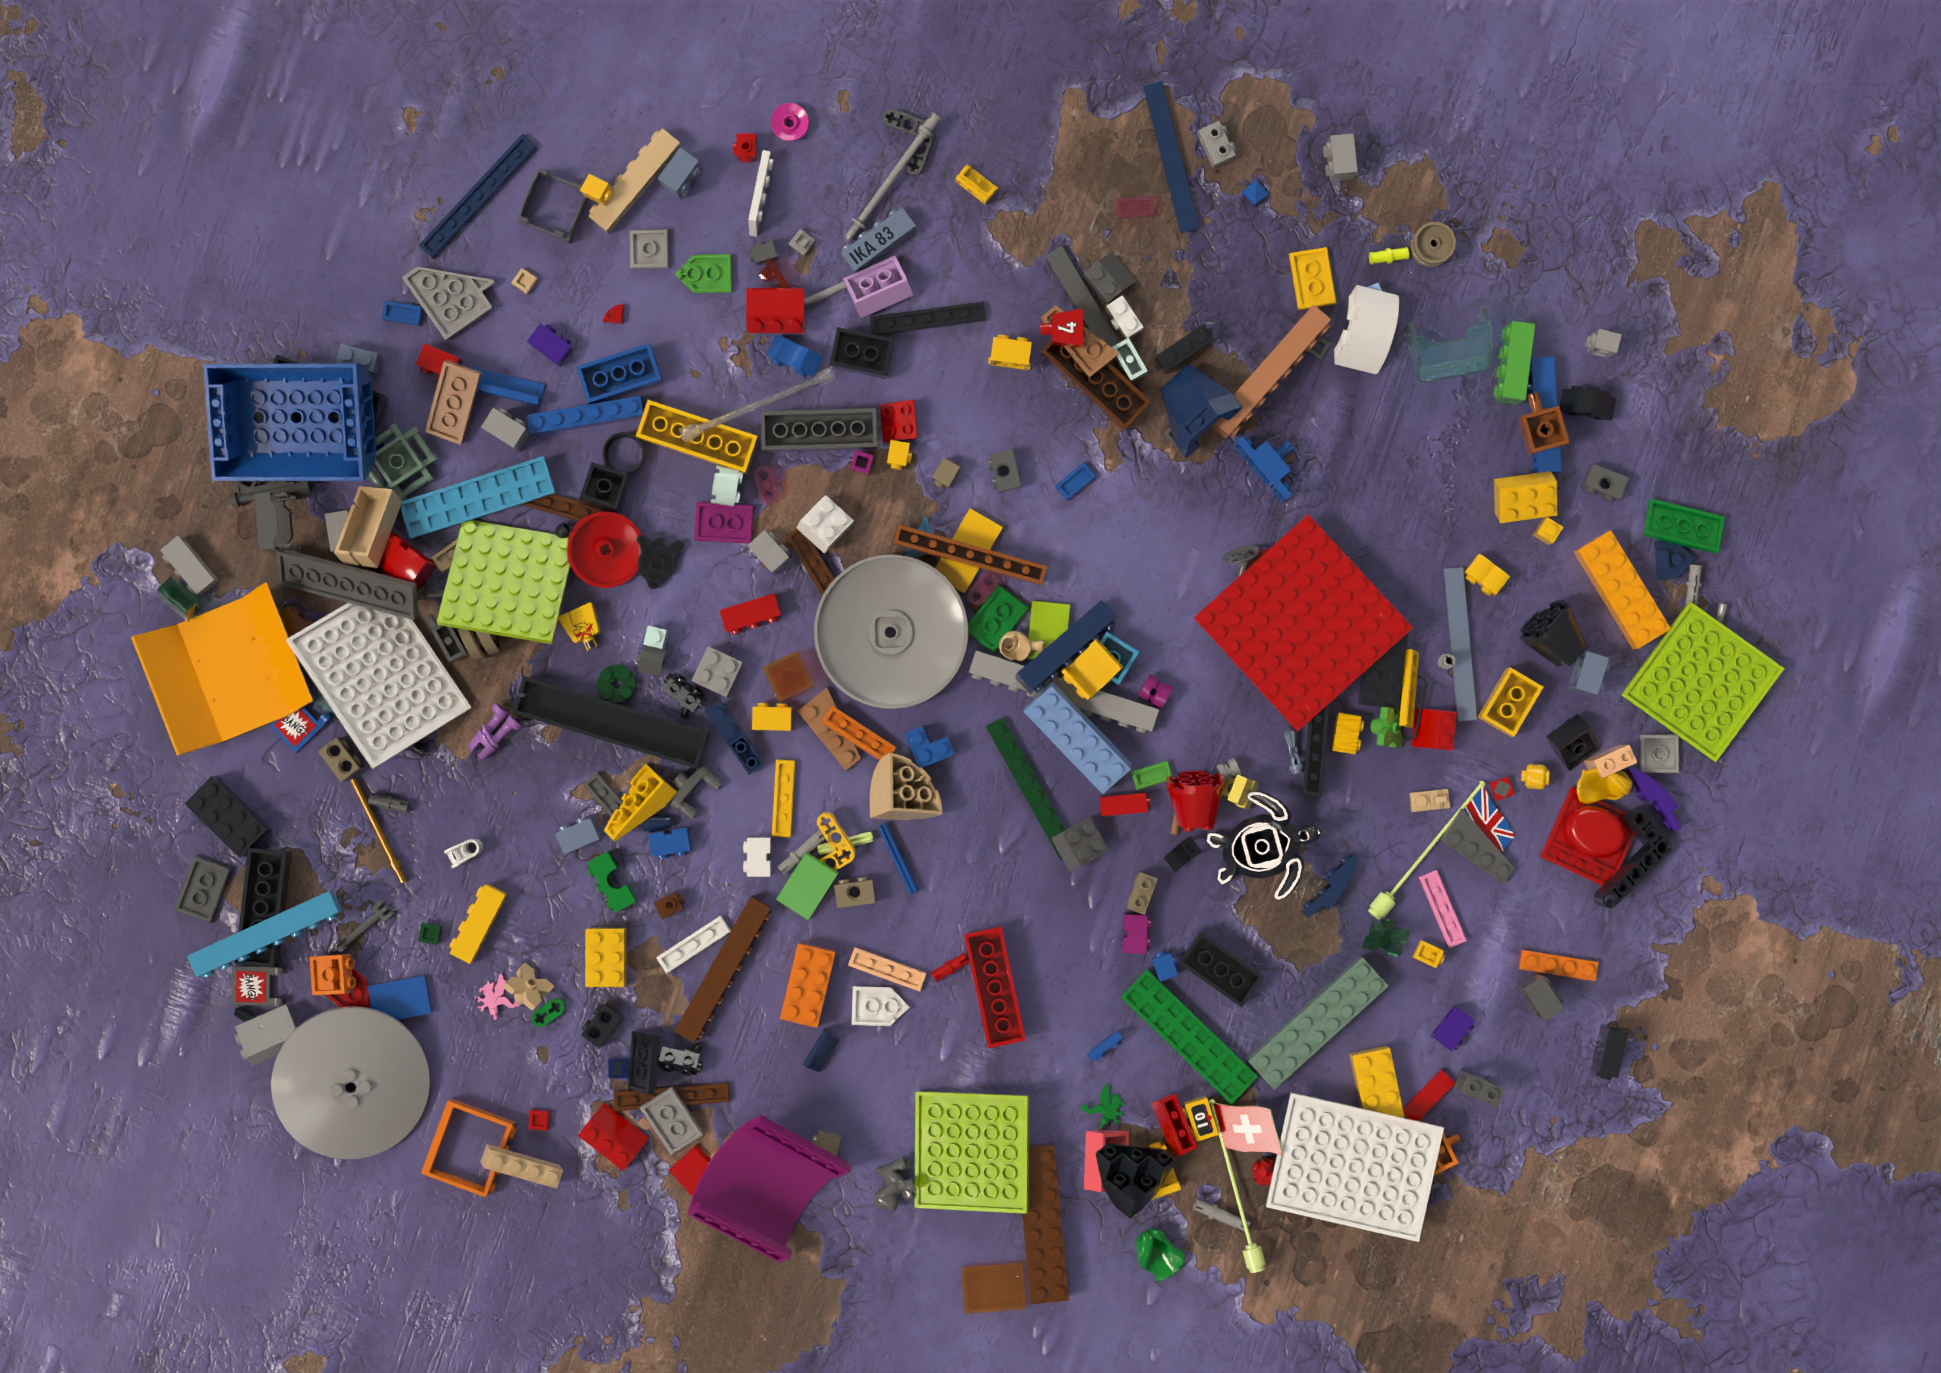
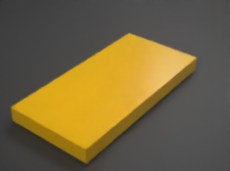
M969 509L952 540L990 550L1003 527L976 511ZM943 558L939 560L935 567L948 579L955 589L964 594L979 570L978 568Z

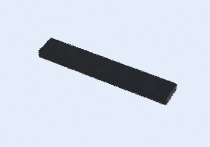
M983 301L870 317L872 334L879 336L986 321Z

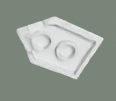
M853 986L852 1025L891 1026L910 1008L891 987Z

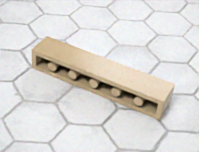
M663 128L660 131L657 130L652 135V141L648 146L644 145L640 149L638 158L635 161H630L627 165V171L615 179L611 200L605 206L595 204L590 209V219L608 234L670 162L678 149L682 147L680 142Z

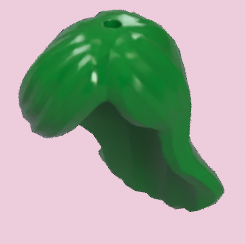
M1157 1228L1146 1229L1138 1235L1135 1241L1139 1266L1143 1270L1152 1273L1155 1276L1156 1282L1170 1278L1180 1270L1184 1263L1185 1254L1182 1250L1174 1247L1165 1233Z

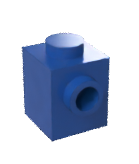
M1165 951L1154 954V958L1151 961L1160 982L1178 975L1176 966L1179 965L1175 955L1171 956L1169 952L1165 953Z

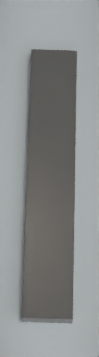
M1060 246L1045 255L1076 309H1083V321L1090 332L1106 342L1111 348L1120 343L1063 247Z

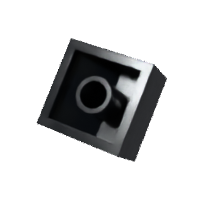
M1578 714L1568 719L1564 724L1546 736L1551 748L1568 771L1600 750L1591 727Z

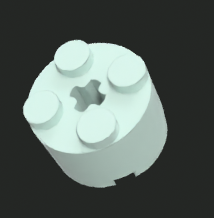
M716 465L719 473L714 475L712 495L715 496V499H711V503L734 506L735 503H739L740 492L737 491V486L742 483L743 473L733 468Z

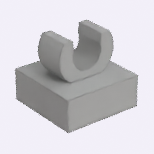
M799 229L790 241L789 246L805 256L816 241Z

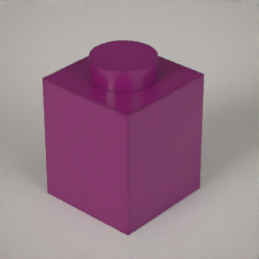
M855 450L850 470L869 476L874 462V455Z

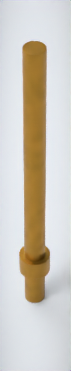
M358 779L350 780L390 862L391 870L395 872L400 884L406 882V876L401 868L402 864L396 858L371 805L368 804V799Z

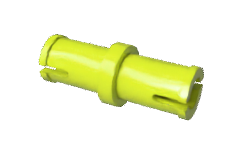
M1408 247L1398 249L1386 248L1385 251L1369 252V262L1371 265L1382 262L1389 264L1396 260L1409 259Z

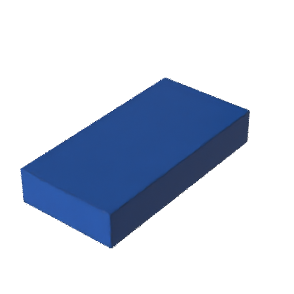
M384 301L382 320L421 326L423 307Z
M1083 462L1055 485V488L1068 501L1096 478V475Z

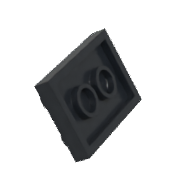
M632 1031L627 1089L646 1094H655L658 1049L660 1047L658 1035Z

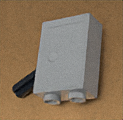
M286 1004L258 1017L241 1006L235 1008L233 1013L235 1017L244 1022L235 1026L237 1034L234 1036L238 1045H242L243 1049L240 1050L243 1060H248L251 1066L278 1055L283 1043L297 1028L292 1013Z

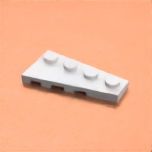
M763 150L748 219L749 236L757 237L759 223L762 221V206L766 202L765 189L769 187L770 183L768 173L769 170L772 171L774 159H771L770 151Z

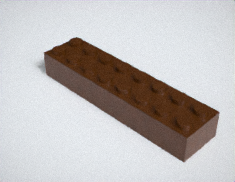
M1054 1143L1029 1145V1213H1022L1030 1303L1040 1304L1069 1301Z

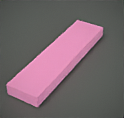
M1434 870L1418 877L1448 948L1467 941L1438 871Z

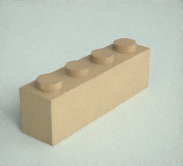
M489 1144L486 1145L480 1162L485 1169L556 1189L563 1173V1169L559 1164Z

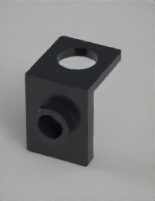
M1188 837L1173 848L1164 859L1174 872H1177L1190 859L1201 853L1202 850L1191 837ZM1187 843L1194 848V851L1189 849Z

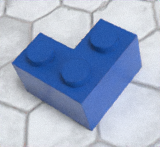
M923 726L905 733L919 768L955 755L948 737L930 744Z

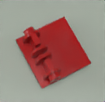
M914 399L880 405L883 443L891 442V440H916L918 438Z

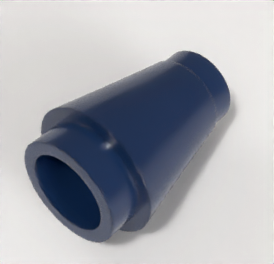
M652 815L642 822L643 831H648V833L671 827L670 816Z

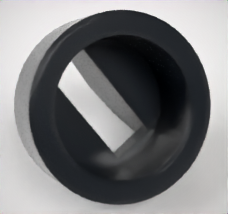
M565 522L560 523L555 529L556 536L559 538L569 537L571 529Z

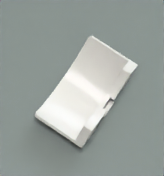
M1356 285L1349 296L1346 318L1350 320L1348 329H1343L1340 340L1334 349L1336 365L1372 374L1379 372L1389 352L1396 329L1399 311L1398 295Z

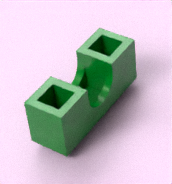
M610 851L587 862L589 865L587 870L592 878L595 877L597 879V888L601 894L605 893L608 899L606 904L611 911L614 910L617 913L638 901L629 884L622 888H616L611 885L609 876L619 866Z

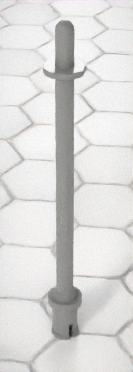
M931 112L923 126H919L918 136L858 219H851L854 224L846 234V240H852L860 228L866 229L863 223L923 140L933 135L932 131L942 120L935 113Z

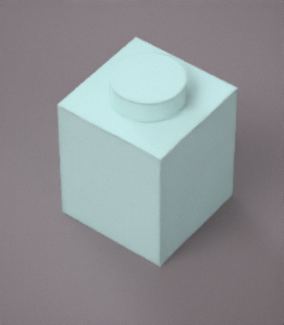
M648 626L643 644L665 649L669 631Z

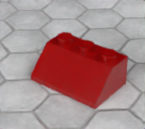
M804 288L746 289L747 333H805Z
M605 1102L577 1135L622 1171L626 1169L649 1139L646 1134Z

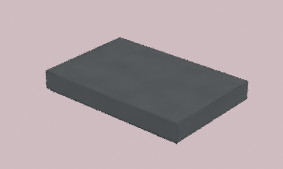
M194 856L174 910L212 923L232 869L199 856Z

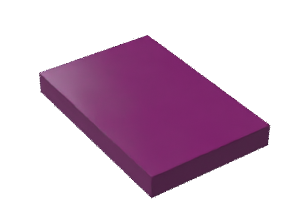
M696 502L694 541L751 543L754 505L734 504V506Z

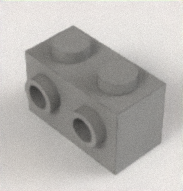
M1219 121L1198 130L1197 133L1213 169L1233 160L1236 153L1233 142L1229 143L1228 131L1225 125H1221Z

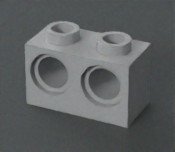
M1598 329L1591 336L1587 337L1585 347L1588 348L1586 353L1604 358L1612 357L1618 352L1622 334Z

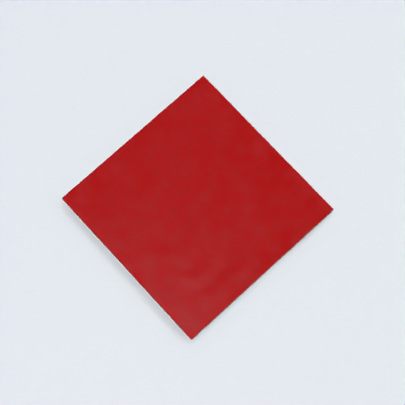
M1309 514L1194 617L1200 626L1297 732L1413 629Z

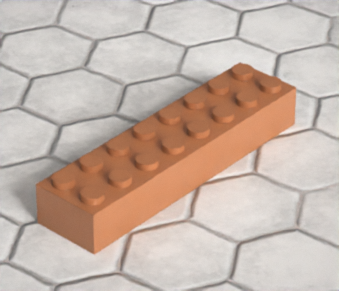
M1313 304L1234 394L1243 408L1230 420L1221 417L1211 427L1223 438L1226 439L1228 436L1232 438L1241 428L1240 422L1242 421L1245 424L1254 413L1252 409L1254 407L1258 409L1267 399L1264 395L1266 393L1270 395L1279 385L1278 379L1280 378L1283 381L1292 370L1290 366L1292 364L1296 366L1305 356L1302 352L1304 350L1308 352L1317 342L1315 337L1321 338L1330 327L1328 323L1331 319Z

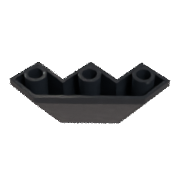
M1108 1143L1095 1154L1102 1187L1114 1206L1129 1219L1140 1212L1156 1195L1176 1163V1159L1159 1148Z

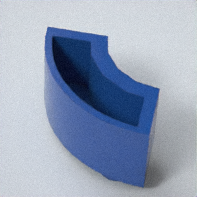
M775 335L766 354L767 357L772 359L771 363L779 367L783 364L796 370L795 374L803 378L806 375L814 377L823 359V356L811 349Z

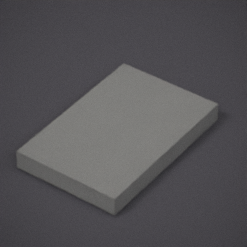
M673 1086L640 1106V1110L671 1155L704 1135Z

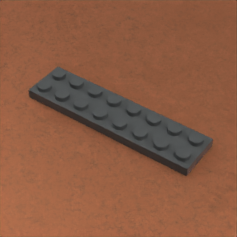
M286 549L276 551L279 585L415 620L418 617L416 583Z

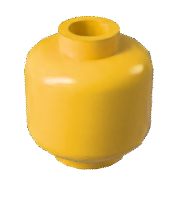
M1529 764L1526 770H1522L1521 781L1525 782V786L1528 789L1543 790L1546 785L1549 786L1550 770H1547L1545 765Z

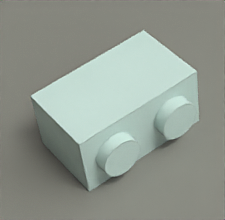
M1129 338L1112 347L1119 352L1115 359L1130 382L1146 375L1147 369Z

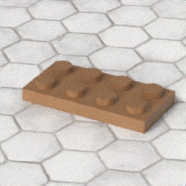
M449 360L443 362L425 432L459 445L463 443L481 379V372Z

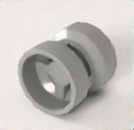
M1234 758L1228 760L1226 764L1216 765L1218 773L1224 776V783L1232 777L1241 776L1240 769Z

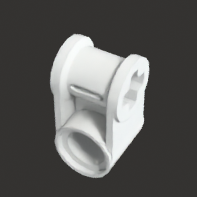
M470 839L445 850L444 853L448 855L452 863V869L479 855L483 851V843L479 839ZM471 842L475 843L477 847L474 853L469 850Z

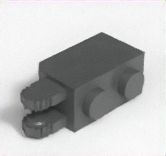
M431 613L427 615L433 627L431 630L450 663H454L469 655L456 628L437 625L435 617Z

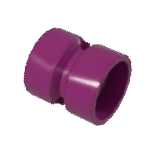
M1149 674L1138 696L1145 700L1151 699L1152 704L1162 708L1173 687L1165 682L1159 683L1158 678ZM1153 687L1157 688L1155 694L1151 692Z

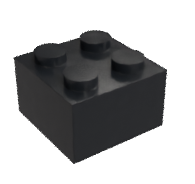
M591 462L580 495L579 504L601 511L617 513L628 480V474Z

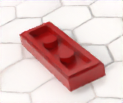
M1440 1069L1403 1107V1113L1409 1119L1419 1121L1455 1083Z

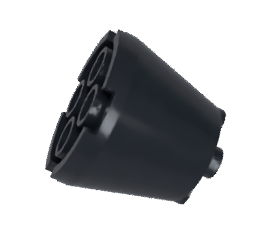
M1557 600L1551 602L1549 608L1544 609L1540 613L1537 611L1522 626L1520 630L1522 636L1519 638L1525 645L1555 666L1559 667L1565 664L1571 666L1576 662V657L1588 648V644L1570 606L1564 600Z

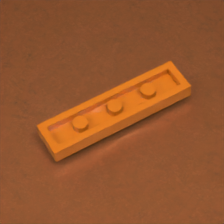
M834 706L829 708L821 721L822 724L879 761L886 754L893 753L896 748Z
M1521 950L1518 969L1596 981L1599 962Z

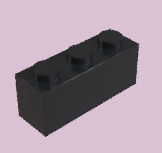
M1202 324L1158 354L1155 360L1166 375L1213 343L1214 338L1206 326Z

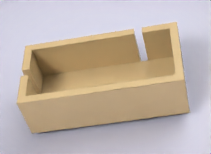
M359 486L354 498L356 505L352 504L334 554L346 565L359 566L361 564L365 567L378 568L402 500L393 489Z

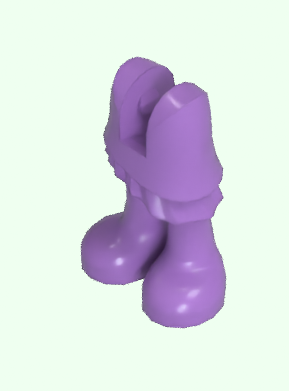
M496 702L492 706L494 716L487 725L482 724V728H479L468 746V749L472 752L481 743L485 746L478 755L481 760L486 759L497 750L496 748L499 747L498 743L512 729L519 730L523 726L513 715L508 716L509 711ZM508 716L502 727L492 735L494 729Z

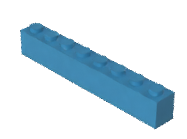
M331 890L188 955L187 958L195 976L207 978L215 974V969L221 968V970L229 968L233 966L231 962L237 959L239 962L250 958V953L256 951L259 954L268 950L267 946L272 943L276 946L285 942V937L291 935L294 938L303 934L302 930L307 927L311 930L320 926V921L327 919L328 922L339 917L338 913L343 910L334 891Z

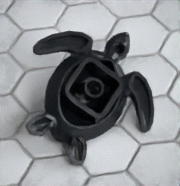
M1250 791L1247 794V798L1271 814L1247 818L1240 822L1229 835L1218 832L1208 834L1207 842L1213 848H1223V859L1228 864L1218 871L1217 879L1221 884H1226L1239 873L1251 878L1262 879L1278 875L1287 870L1274 895L1275 899L1282 900L1294 891L1302 878L1304 860L1298 855L1301 844L1308 845L1315 842L1321 836L1322 830L1315 825H1304L1296 829L1289 822L1291 813L1288 807L1280 799L1265 792Z

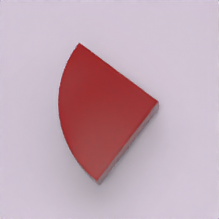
M618 304L609 309L604 315L603 323L623 324L624 304Z

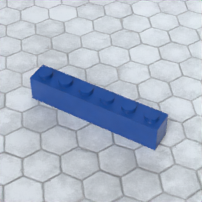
M1554 357L1531 358L1527 394L1539 392L1543 408L1556 407L1557 392ZM1529 402L1527 404L1528 413L1532 412ZM1541 428L1540 432L1545 434L1547 430ZM1560 447L1534 454V459L1531 460L1532 470H1535V473L1551 471L1552 474H1558L1562 472Z
M636 396L529 414L526 417L529 434L539 436L640 419L645 409L643 398Z

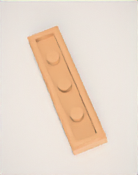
M854 947L848 966L919 992L927 974Z

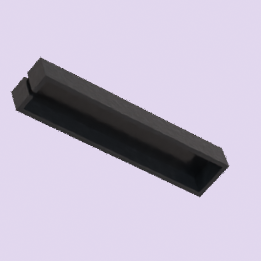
M523 676L519 693L525 694V696H517L512 713L699 769L710 732Z

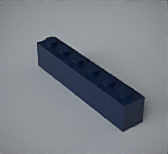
M1101 600L1017 672L1016 680L1030 695L1034 691L1038 693L1045 687L1044 683L1048 679L1052 681L1059 675L1058 671L1062 667L1067 668L1074 661L1072 658L1077 654L1080 656L1087 649L1086 646L1096 639L1099 640L1102 637L1100 634L1103 631H1110L1116 625L1115 620L1117 616Z

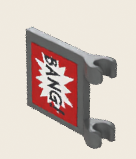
M232 966V1005H284V998H271V975L285 974V967Z

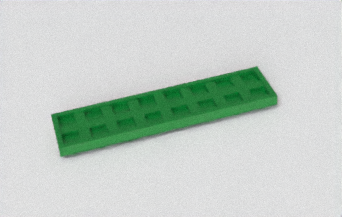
M1147 969L1120 996L1230 1104L1258 1077Z

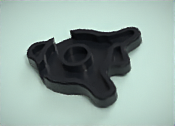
M643 534L637 536L636 542L640 549L637 567L649 588L657 589L664 580L672 576L676 566V557L684 548L682 541L676 540L670 545L665 546L663 537L650 540Z

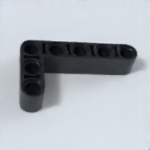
M1629 809L1624 815L1625 823L1643 846L1595 892L1594 902L1598 906L1614 908L1671 852V843L1645 811Z

